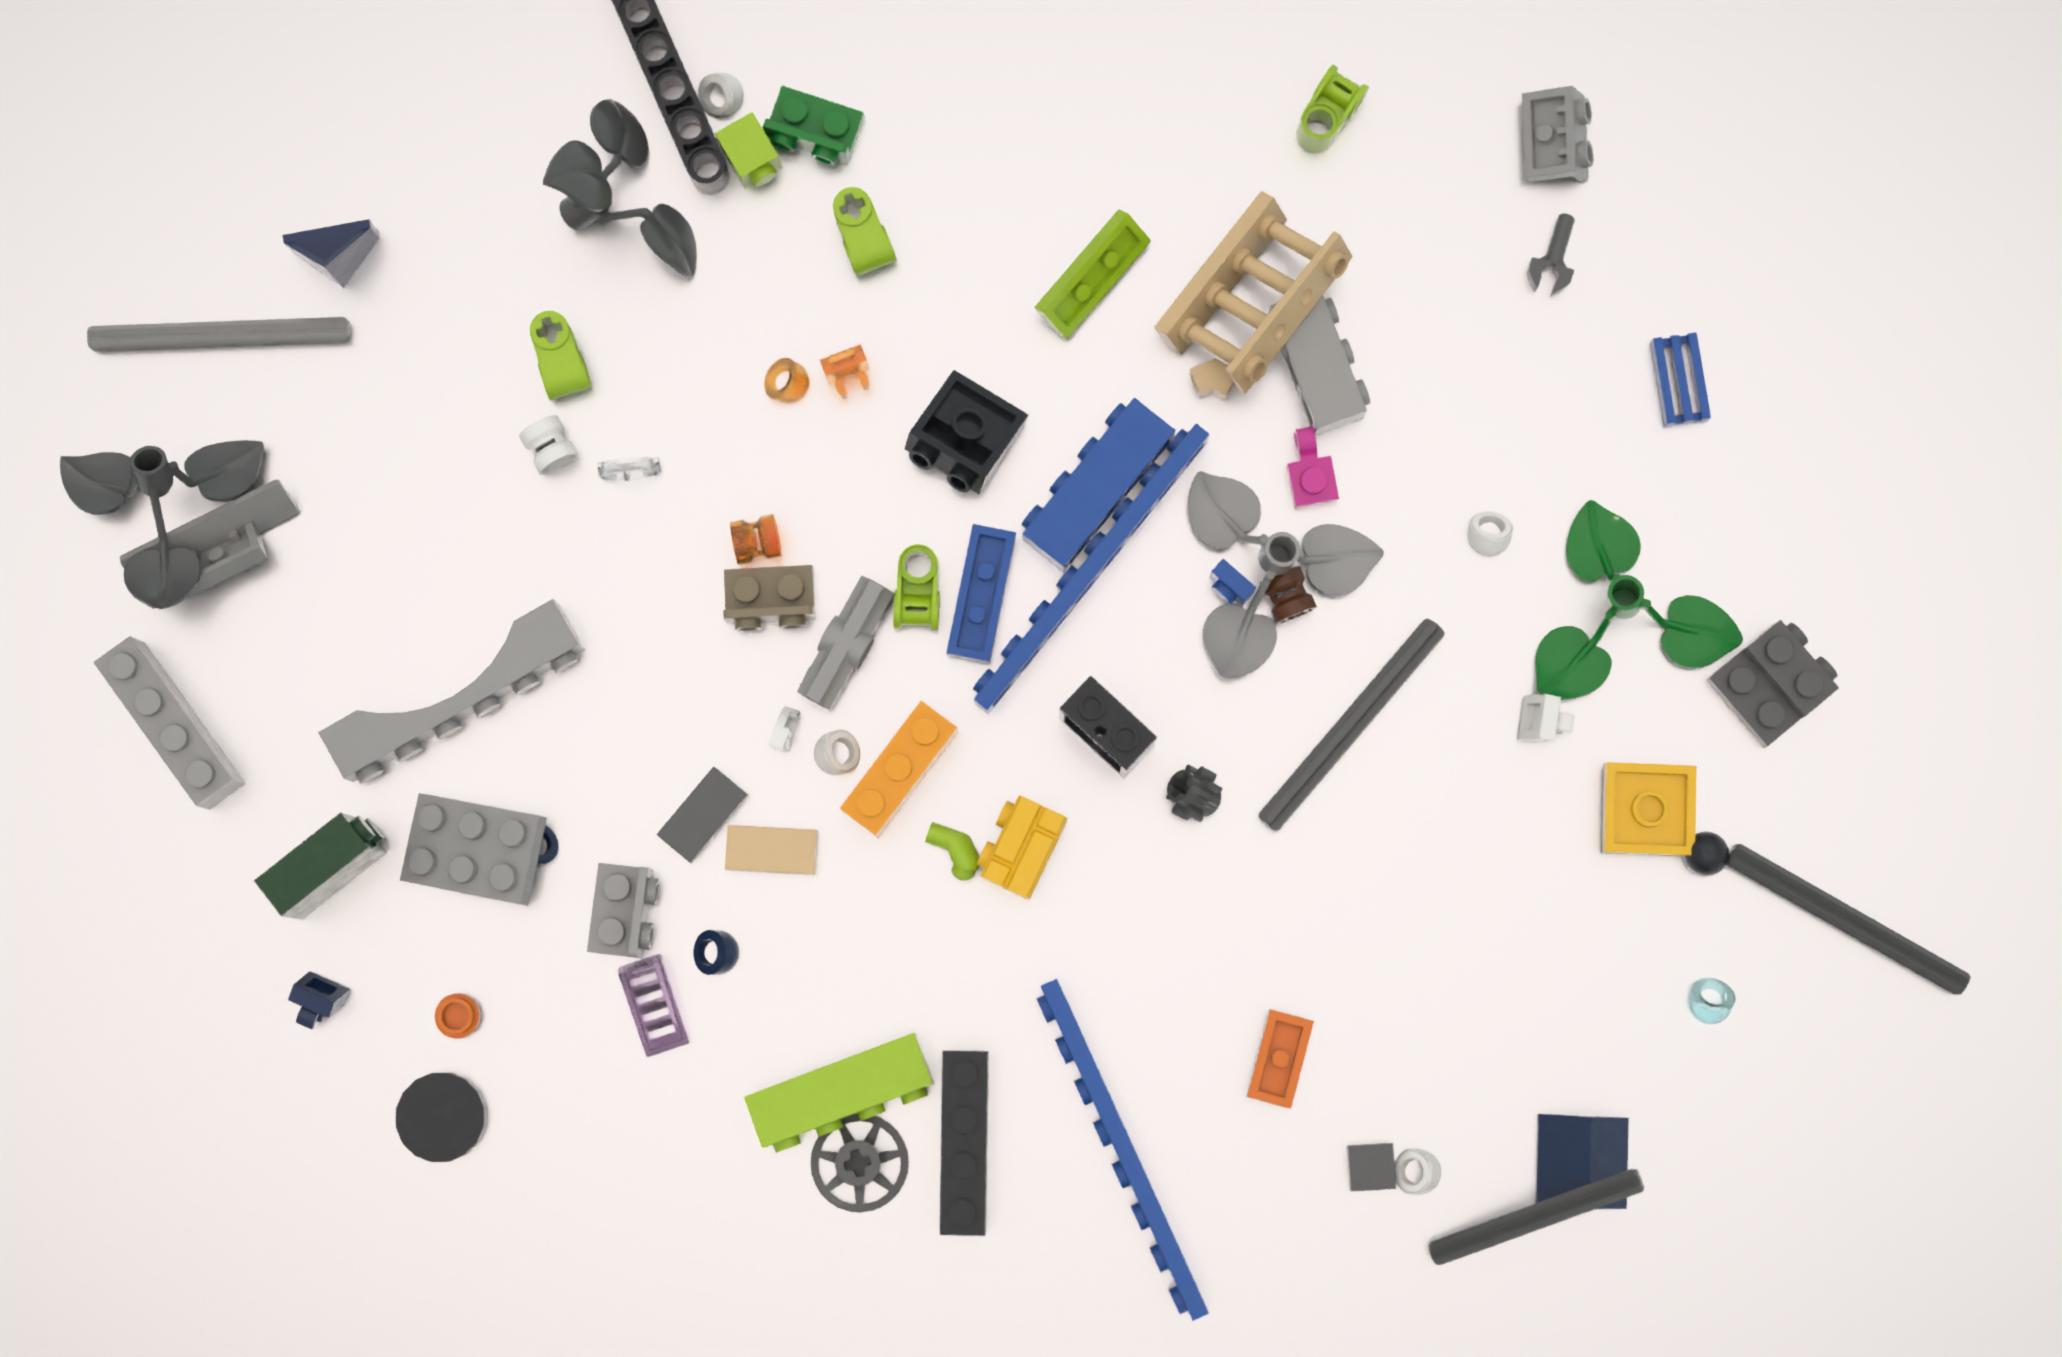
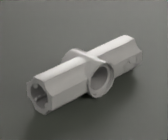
M861 575L840 615L833 617L823 633L817 647L819 652L812 665L808 668L797 693L821 707L832 710L853 670L857 671L868 655L875 640L873 634L892 604L894 592L876 581Z

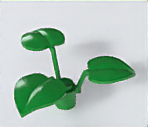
M1589 500L1580 509L1570 527L1566 544V556L1573 573L1583 581L1594 582L1606 575L1607 580L1610 582L1606 596L1608 611L1590 640L1583 630L1574 626L1558 627L1544 636L1538 646L1535 659L1537 691L1540 694L1559 696L1561 700H1570L1589 695L1600 688L1610 674L1612 660L1608 652L1596 645L1615 617L1629 619L1634 617L1640 609L1644 610L1657 625L1666 628L1661 638L1662 649L1673 663L1684 668L1696 669L1713 664L1727 653L1739 647L1743 641V636L1734 620L1722 608L1700 596L1685 595L1675 598L1668 608V620L1662 618L1651 606V601L1644 599L1642 583L1633 576L1619 575L1633 568L1640 555L1641 542L1636 530L1621 516L1605 509L1596 501Z

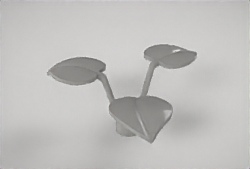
M1199 471L1192 481L1187 507L1190 525L1196 537L1206 546L1218 551L1230 548L1237 538L1245 544L1260 545L1261 549L1258 560L1260 566L1266 572L1247 611L1235 603L1231 605L1228 603L1214 609L1204 623L1202 636L1204 647L1218 674L1225 679L1239 678L1252 673L1265 663L1275 648L1277 640L1275 623L1267 616L1255 614L1275 575L1285 574L1297 561L1300 565H1308L1307 579L1316 590L1329 596H1343L1357 589L1384 555L1383 549L1364 534L1336 524H1323L1313 527L1304 535L1302 549L1298 540L1287 532H1277L1270 537L1266 534L1260 536L1246 535L1245 533L1252 531L1257 526L1261 517V504L1255 492L1238 480L1214 476Z

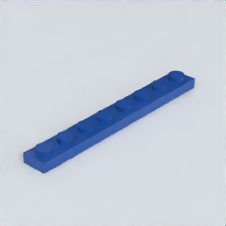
M1196 423L1189 432L1182 428L1166 448L1171 455L1161 467L1154 463L1139 481V484L1144 488L1134 501L1129 497L1122 501L1111 516L1116 523L1105 535L1099 531L1084 549L1088 558L1080 568L1077 569L1073 565L1069 567L1056 584L1061 591L1051 604L1044 599L1028 619L1033 626L1022 638L1016 634L1003 649L1000 655L1005 658V661L994 673L988 669L973 687V690L978 693L973 699L977 707L989 715L1208 443L1210 434Z
M1057 979L1040 986L1044 995L1036 998L1047 1023L1056 1020L1063 1036L1055 1039L1065 1063L1068 1064L1075 1061L1081 1078L1075 1080L1074 1083L1084 1105L1086 1106L1093 1102L1100 1116L1099 1120L1092 1123L1103 1147L1112 1144L1119 1161L1111 1165L1122 1189L1131 1185L1138 1202L1131 1205V1209L1141 1231L1150 1227L1157 1244L1149 1248L1160 1272L1169 1269L1176 1286L1168 1290L1180 1315L1188 1311L1192 1321L1208 1315V1309Z

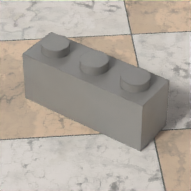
M1324 296L1320 298L1280 349L1309 426L1314 428L1315 436L1363 419L1367 412L1365 405L1370 404L1369 393L1362 379L1355 380L1350 364L1355 363L1351 346L1346 338L1340 340L1334 325L1339 323L1335 304L1331 298L1324 299ZM1276 304L1270 306L1268 314L1271 312V310L1275 307Z

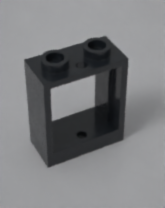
M1091 675L1059 708V719L1123 779L1129 775L1155 746L1157 736Z

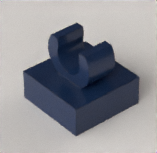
M309 971L293 984L288 997V1001L302 1006L297 1015L296 1023L311 1030L314 1029L316 1021L322 1022L324 1017H331L345 1004L350 989Z

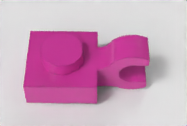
M1313 426L1296 429L1293 435L1299 461L1286 465L1294 509L1338 501L1339 495L1331 456L1318 458Z

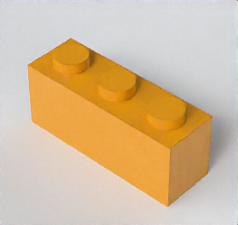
M920 701L840 807L842 812L879 839L958 734L957 727L923 701Z

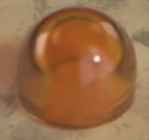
M781 358L775 361L768 369L764 381L766 394L770 398L784 404L800 401L807 394L810 386V379L806 369L800 363L790 358ZM789 371L786 385L778 390L776 378L782 372Z

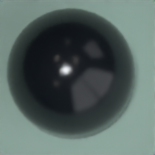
M1708 831L1695 834L1691 855L1682 856L1686 868L1693 874L1702 877L1712 876L1722 871L1727 865L1729 848L1725 840L1718 834Z

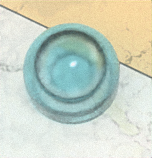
M1701 978L1693 984L1690 990L1688 1007L1693 1017L1701 1023L1709 1025L1718 1024L1727 1019L1731 1014L1736 1001L1735 993L1728 984L1719 979ZM1707 989L1717 991L1721 996L1722 1004L1709 1003L1702 997L1701 992Z

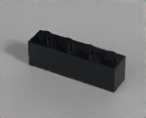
M942 1051L939 1235H986L989 1051Z

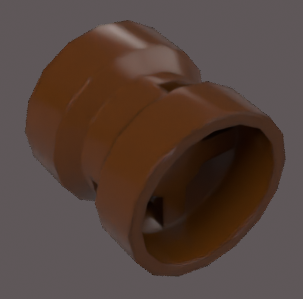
M1300 566L1291 568L1285 574L1275 575L1264 596L1270 598L1273 604L1271 614L1276 624L1293 620L1317 608L1313 596L1306 593L1303 582L1305 577Z

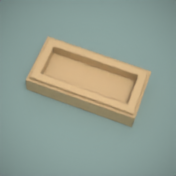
M728 825L725 870L815 875L818 830Z

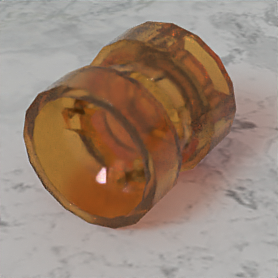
M774 513L762 515L757 521L749 523L744 519L730 521L732 543L738 565L752 563L755 557L765 556L768 559L782 557ZM755 528L758 529V535H759V540H760V545H761V549H760V550H759V548H758V542H757V537H756Z

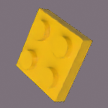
M1604 763L1602 853L1691 855L1696 830L1697 766Z

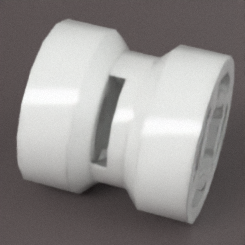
M557 415L542 418L524 428L519 434L524 447L532 450L535 456L533 463L540 475H547L567 466L579 455L573 443L565 440L562 434L564 427Z

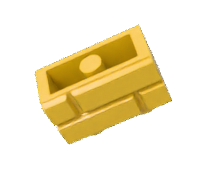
M1020 795L1015 804L1006 801L996 822L997 826L1003 828L996 844L987 841L976 865L983 868L980 877L1029 901L1068 818Z

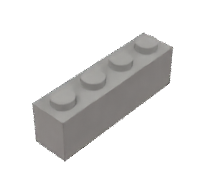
M129 636L93 662L195 806L210 810L246 784L145 642Z

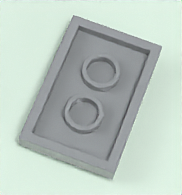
M419 793L400 881L528 906L547 818Z

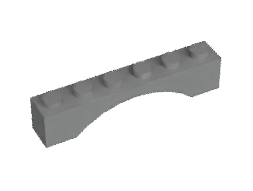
M551 599L514 620L505 643L492 663L471 684L454 696L432 706L408 712L375 713L356 710L322 729L318 734L343 779L351 782L358 780L360 784H363L381 775L384 772L382 766L391 760L398 758L401 762L423 750L421 743L435 735L438 739H443L462 728L460 721L475 713L477 717H481L494 711L501 705L499 699L515 691L516 695H520L531 690L540 683L538 677L553 669L555 673L571 667L579 661L576 655L585 651L561 606L554 599Z

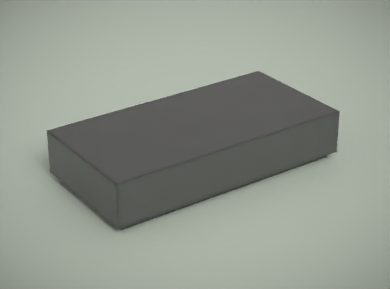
M713 766L656 835L692 864L749 795Z

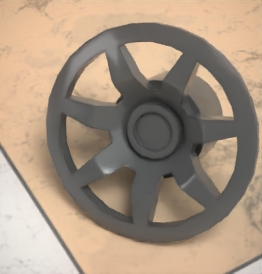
M857 1113L841 1118L843 1128L839 1130L844 1145L838 1152L821 1151L825 1140L832 1132L817 1138L811 1152L810 1165L814 1183L820 1194L828 1202L837 1208L849 1212L862 1213L883 1207L899 1193L908 1174L909 1160L907 1148L899 1132L880 1117L872 1116L862 1120V1122H869L874 1125L864 1141L855 1140L845 1124L860 1121ZM880 1127L892 1136L898 1150L885 1152L877 1150L874 1144ZM900 1157V1173L893 1185L880 1172L881 1165L884 1162ZM819 1158L835 1163L837 1175L827 1185L824 1184L819 1173ZM872 1181L889 1191L879 1200L863 1204L865 1185ZM844 1182L854 1186L856 1204L844 1202L830 1191Z

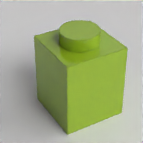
M753 112L714 133L721 150L744 189L751 185L760 187L769 183L777 176L776 171L782 168L776 150Z

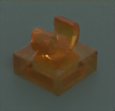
M861 344L820 359L828 385L835 383L836 391L842 399L848 398L844 384L850 378L858 379L864 391L869 390V380L864 372L869 370V366Z

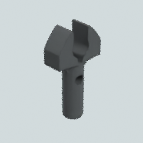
M1562 213L1558 215L1547 254L1540 259L1532 257L1529 262L1526 275L1534 292L1539 287L1541 273L1547 271L1550 266L1553 268L1552 273L1556 278L1550 297L1563 291L1572 280L1574 269L1566 267L1563 260L1575 222V218L1570 214Z

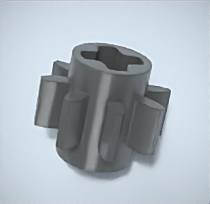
M1189 764L1186 765L1185 770L1176 772L1169 780L1166 796L1167 800L1175 803L1172 813L1186 821L1192 818L1198 822H1202L1203 817L1213 814L1220 805L1221 791H1223L1222 787L1213 783L1217 774L1203 766L1197 769Z

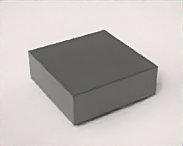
M1393 1143L1347 1145L1349 1188L1351 1192L1396 1189Z

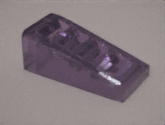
M656 954L619 967L618 976L646 1058L689 1044L687 1032L662 955ZM656 972L658 979L636 986L633 985L632 979ZM662 990V997L639 1003V996ZM668 1007L670 1014L645 1022L644 1014ZM671 1024L674 1025V1032L653 1039L650 1038V1031Z

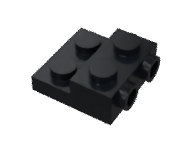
M953 370L910 430L904 450L909 452L910 460L919 468L929 470L933 466L946 474L948 483L957 491L966 493L971 489L980 494L1001 464L1005 452L1025 425L1029 414L956 370Z

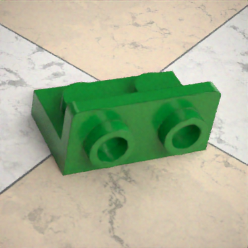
M781 85L770 119H765L763 130L768 139H770L771 144L780 150L794 152L795 148L812 153L811 158L820 163L835 166L836 162L848 165L865 115L863 111Z

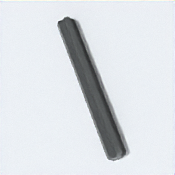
M1637 1169L1626 1170L1432 1241L1428 1245L1431 1258L1436 1265L1449 1263L1642 1193L1645 1190L1644 1182Z

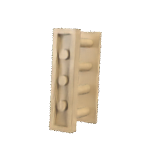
M1263 191L1257 195L1154 326L1168 348L1180 355L1194 342L1228 362L1229 365L1225 371L1238 390L1244 394L1248 392L1255 382H1258L1264 376L1270 362L1334 280L1344 274L1349 261L1353 257L1342 236L1335 231L1332 232L1321 246L1285 226L1287 218L1274 197ZM1276 240L1311 260L1296 280L1257 259L1271 241ZM1249 274L1283 294L1282 298L1268 315L1231 294V291L1244 275ZM1222 308L1256 328V331L1242 349L1237 348L1204 328L1217 309Z

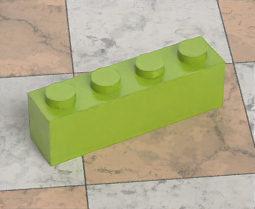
M911 1033L744 1096V1100L761 1147L764 1148L773 1144L775 1153L801 1144L798 1135L815 1129L819 1137L843 1128L841 1118L858 1112L860 1121L886 1112L883 1104L886 1101L900 1097L904 1105L928 1096L926 1086L934 1084V1080L917 1034Z

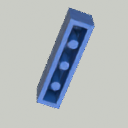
M1135 397L1127 406L1122 403L1116 406L1105 421V424L1109 426L1108 430L1099 440L1094 436L1089 439L1077 455L1081 462L1071 474L1066 470L1063 471L1049 489L1054 494L1044 508L1037 504L1021 523L1026 528L1022 533L1023 541L1063 573L1175 436L1176 430Z

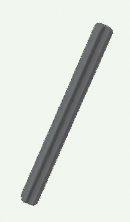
M1428 618L1422 621L1261 810L1258 817L1268 828L1274 831H1279L1441 641L1445 632L1436 622Z
M1735 844L1731 848L1727 862L1729 867L1952 994H1962L1967 988L1971 976L1966 971L1742 844Z

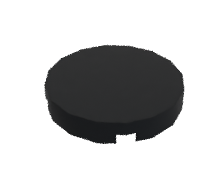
M430 1073L416 1079L402 1093L396 1107L395 1127L402 1144L414 1156L429 1162H451L467 1155L479 1142L487 1126V1107L481 1092L467 1079L454 1073Z

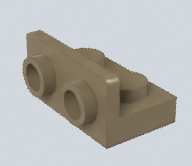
M812 565L724 569L725 610H723V616L727 624H734L735 630L761 629L762 622H779V628H802L806 626L805 620H816L814 570Z

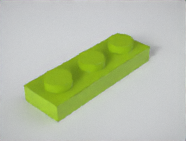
M1118 209L1035 305L1034 309L1058 335L1068 339L1151 242L1150 238L1129 213Z

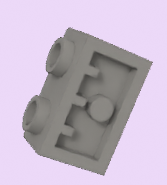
M1572 85L1522 93L1525 179L1529 182H1537L1573 176L1578 181L1588 180V167H1592L1594 163L1593 147L1591 142L1587 141V124L1592 122V109L1589 99L1585 98Z
M598 863L587 952L642 958L643 949L650 950L653 939V923H647L649 905H656L659 892V879L653 878V869Z

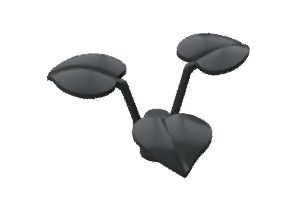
M612 98L598 102L591 110L590 127L598 144L605 151L613 154L612 161L602 171V164L598 154L586 143L572 140L560 147L554 154L547 167L542 184L568 196L560 202L559 211L564 222L574 230H582L596 220L602 225H606L610 221L635 217L644 218L645 220L640 225V231L651 250L674 270L690 279L693 277L696 269V241L690 224L680 212L667 204L661 203L655 206L652 212L648 208H638L609 213V207L612 204V190L607 181L608 176L621 164L622 160L633 168L641 166L648 156V141L642 125L629 109L621 103L613 101Z
M237 440L204 446L194 451L185 460L184 469L186 474L179 469L176 461L168 463L165 452L156 446L141 447L131 457L117 452H99L84 456H61L60 474L63 486L70 500L80 510L89 514L104 515L117 511L122 506L125 496L133 497L136 494L137 487L140 492L149 496L160 542V550L146 549L135 554L127 562L123 577L127 590L135 599L152 609H165L182 602L193 592L200 579L201 566L197 555L189 547H177L169 550L159 497L169 492L173 485V476H175L187 487L198 485L201 495L208 500L226 502L239 498L251 490L257 480L264 454V445L262 441Z

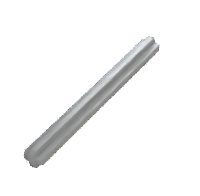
M345 317L90 326L87 329V344L93 351L347 342L350 339V324Z

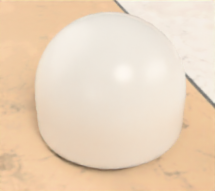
M717 72L705 76L698 88V99L703 110L713 117H723L734 113L741 106L744 97L740 81L732 74ZM716 84H719L725 93V101L722 107L715 106L710 99L711 91Z
M1492 511L1477 513L1471 518L1467 532L1469 544L1480 555H1499L1507 549L1511 542L1513 525L1507 517L1500 513ZM1485 523H1493L1500 529L1501 533H1487L1480 526Z
M834 730L825 733L818 739L814 747V760L823 772L830 775H842L853 771L857 767L860 760V747L855 737L848 731ZM835 741L845 744L849 750L848 759L843 764L839 763L833 756L832 746Z
M1409 1149L1401 1153L1395 1162L1396 1183L1403 1192L1411 1195L1427 1194L1433 1191L1440 1182L1442 1175L1441 1165L1432 1153L1422 1149ZM1415 1159L1423 1167V1177L1418 1184L1409 1181L1405 1174L1406 1166Z

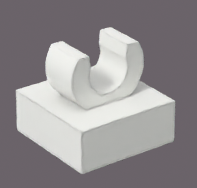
M1549 694L1524 696L1518 740L1533 743L1555 741L1556 733H1561V731L1573 732L1575 715L1559 711L1561 697Z

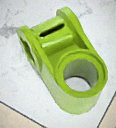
M1332 64L1318 84L1308 105L1303 110L1296 131L1299 145L1311 153H1321L1328 150L1347 121L1351 120L1358 110L1370 86L1365 83L1359 86L1338 73V67ZM1312 121H1320L1327 126L1329 131L1325 134H1316L1308 128L1307 124Z
M857 187L844 188L838 192L833 201V212L843 237L844 248L856 277L896 262L897 258L884 226L879 221L868 194ZM854 203L857 208H860V217L853 219L847 213L846 205Z
M552 310L537 314L531 321L529 329L539 362L537 363L549 400L551 401L592 388L581 351L578 350L573 331L565 317L559 312ZM554 325L556 330L559 331L556 333L557 341L549 343L548 339L544 336L547 335V327Z
M910 545L899 556L897 589H895L894 629H901L903 625L930 626L931 631L939 630L940 568L937 556L926 545ZM915 555H924L931 561L930 571L923 577H913L907 572V563ZM907 609H926L927 611H907Z

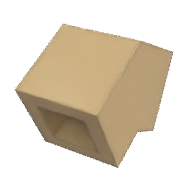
M1215 358L1190 368L1189 375L1199 399L1213 394L1221 400H1225L1234 385V382L1225 371L1228 365Z

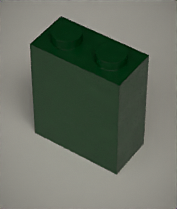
M340 812L257 877L254 882L281 917L303 920L387 853L380 845V842L384 840V836L370 819L367 818L364 821L359 815L354 817Z

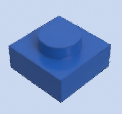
M1222 559L1215 566L1209 576L1214 582L1211 589L1230 605L1236 601L1243 606L1257 588L1225 559Z

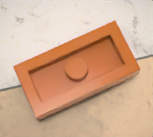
M1269 1009L1246 1097L1291 1109L1314 1021Z

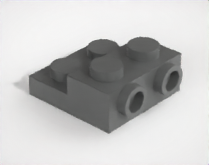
M1782 620L1772 624L1706 679L1763 748L1768 747L1796 722L1807 716L1839 689L1833 681L1838 677L1833 666L1821 656L1815 660L1804 647L1808 643V639L1803 631L1792 622L1786 626Z

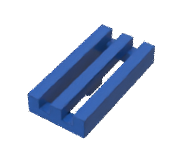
M1697 332L1688 333L1684 336L1673 335L1663 339L1662 337L1653 338L1650 342L1664 426L1708 421L1711 418ZM1681 346H1686L1697 413H1692ZM1666 348H1671L1682 415L1675 416L1664 352Z

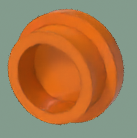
M458 993L448 995L436 1007V1026L447 1037L455 1039L465 1038L471 1035L479 1025L481 1016L479 1006L468 995Z

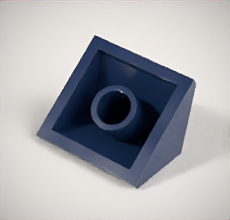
M1537 1114L1535 1204L1628 1170L1629 1118ZM1627 1198L1597 1209H1627Z

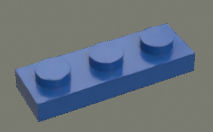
M977 524L972 525L946 651L948 656L990 664L1016 532Z

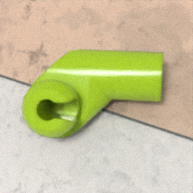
M935 822L931 823L925 843L948 850L954 864L951 869L954 877L963 881L972 879L975 876V870L979 869V866L976 865L979 854L971 837L964 832Z

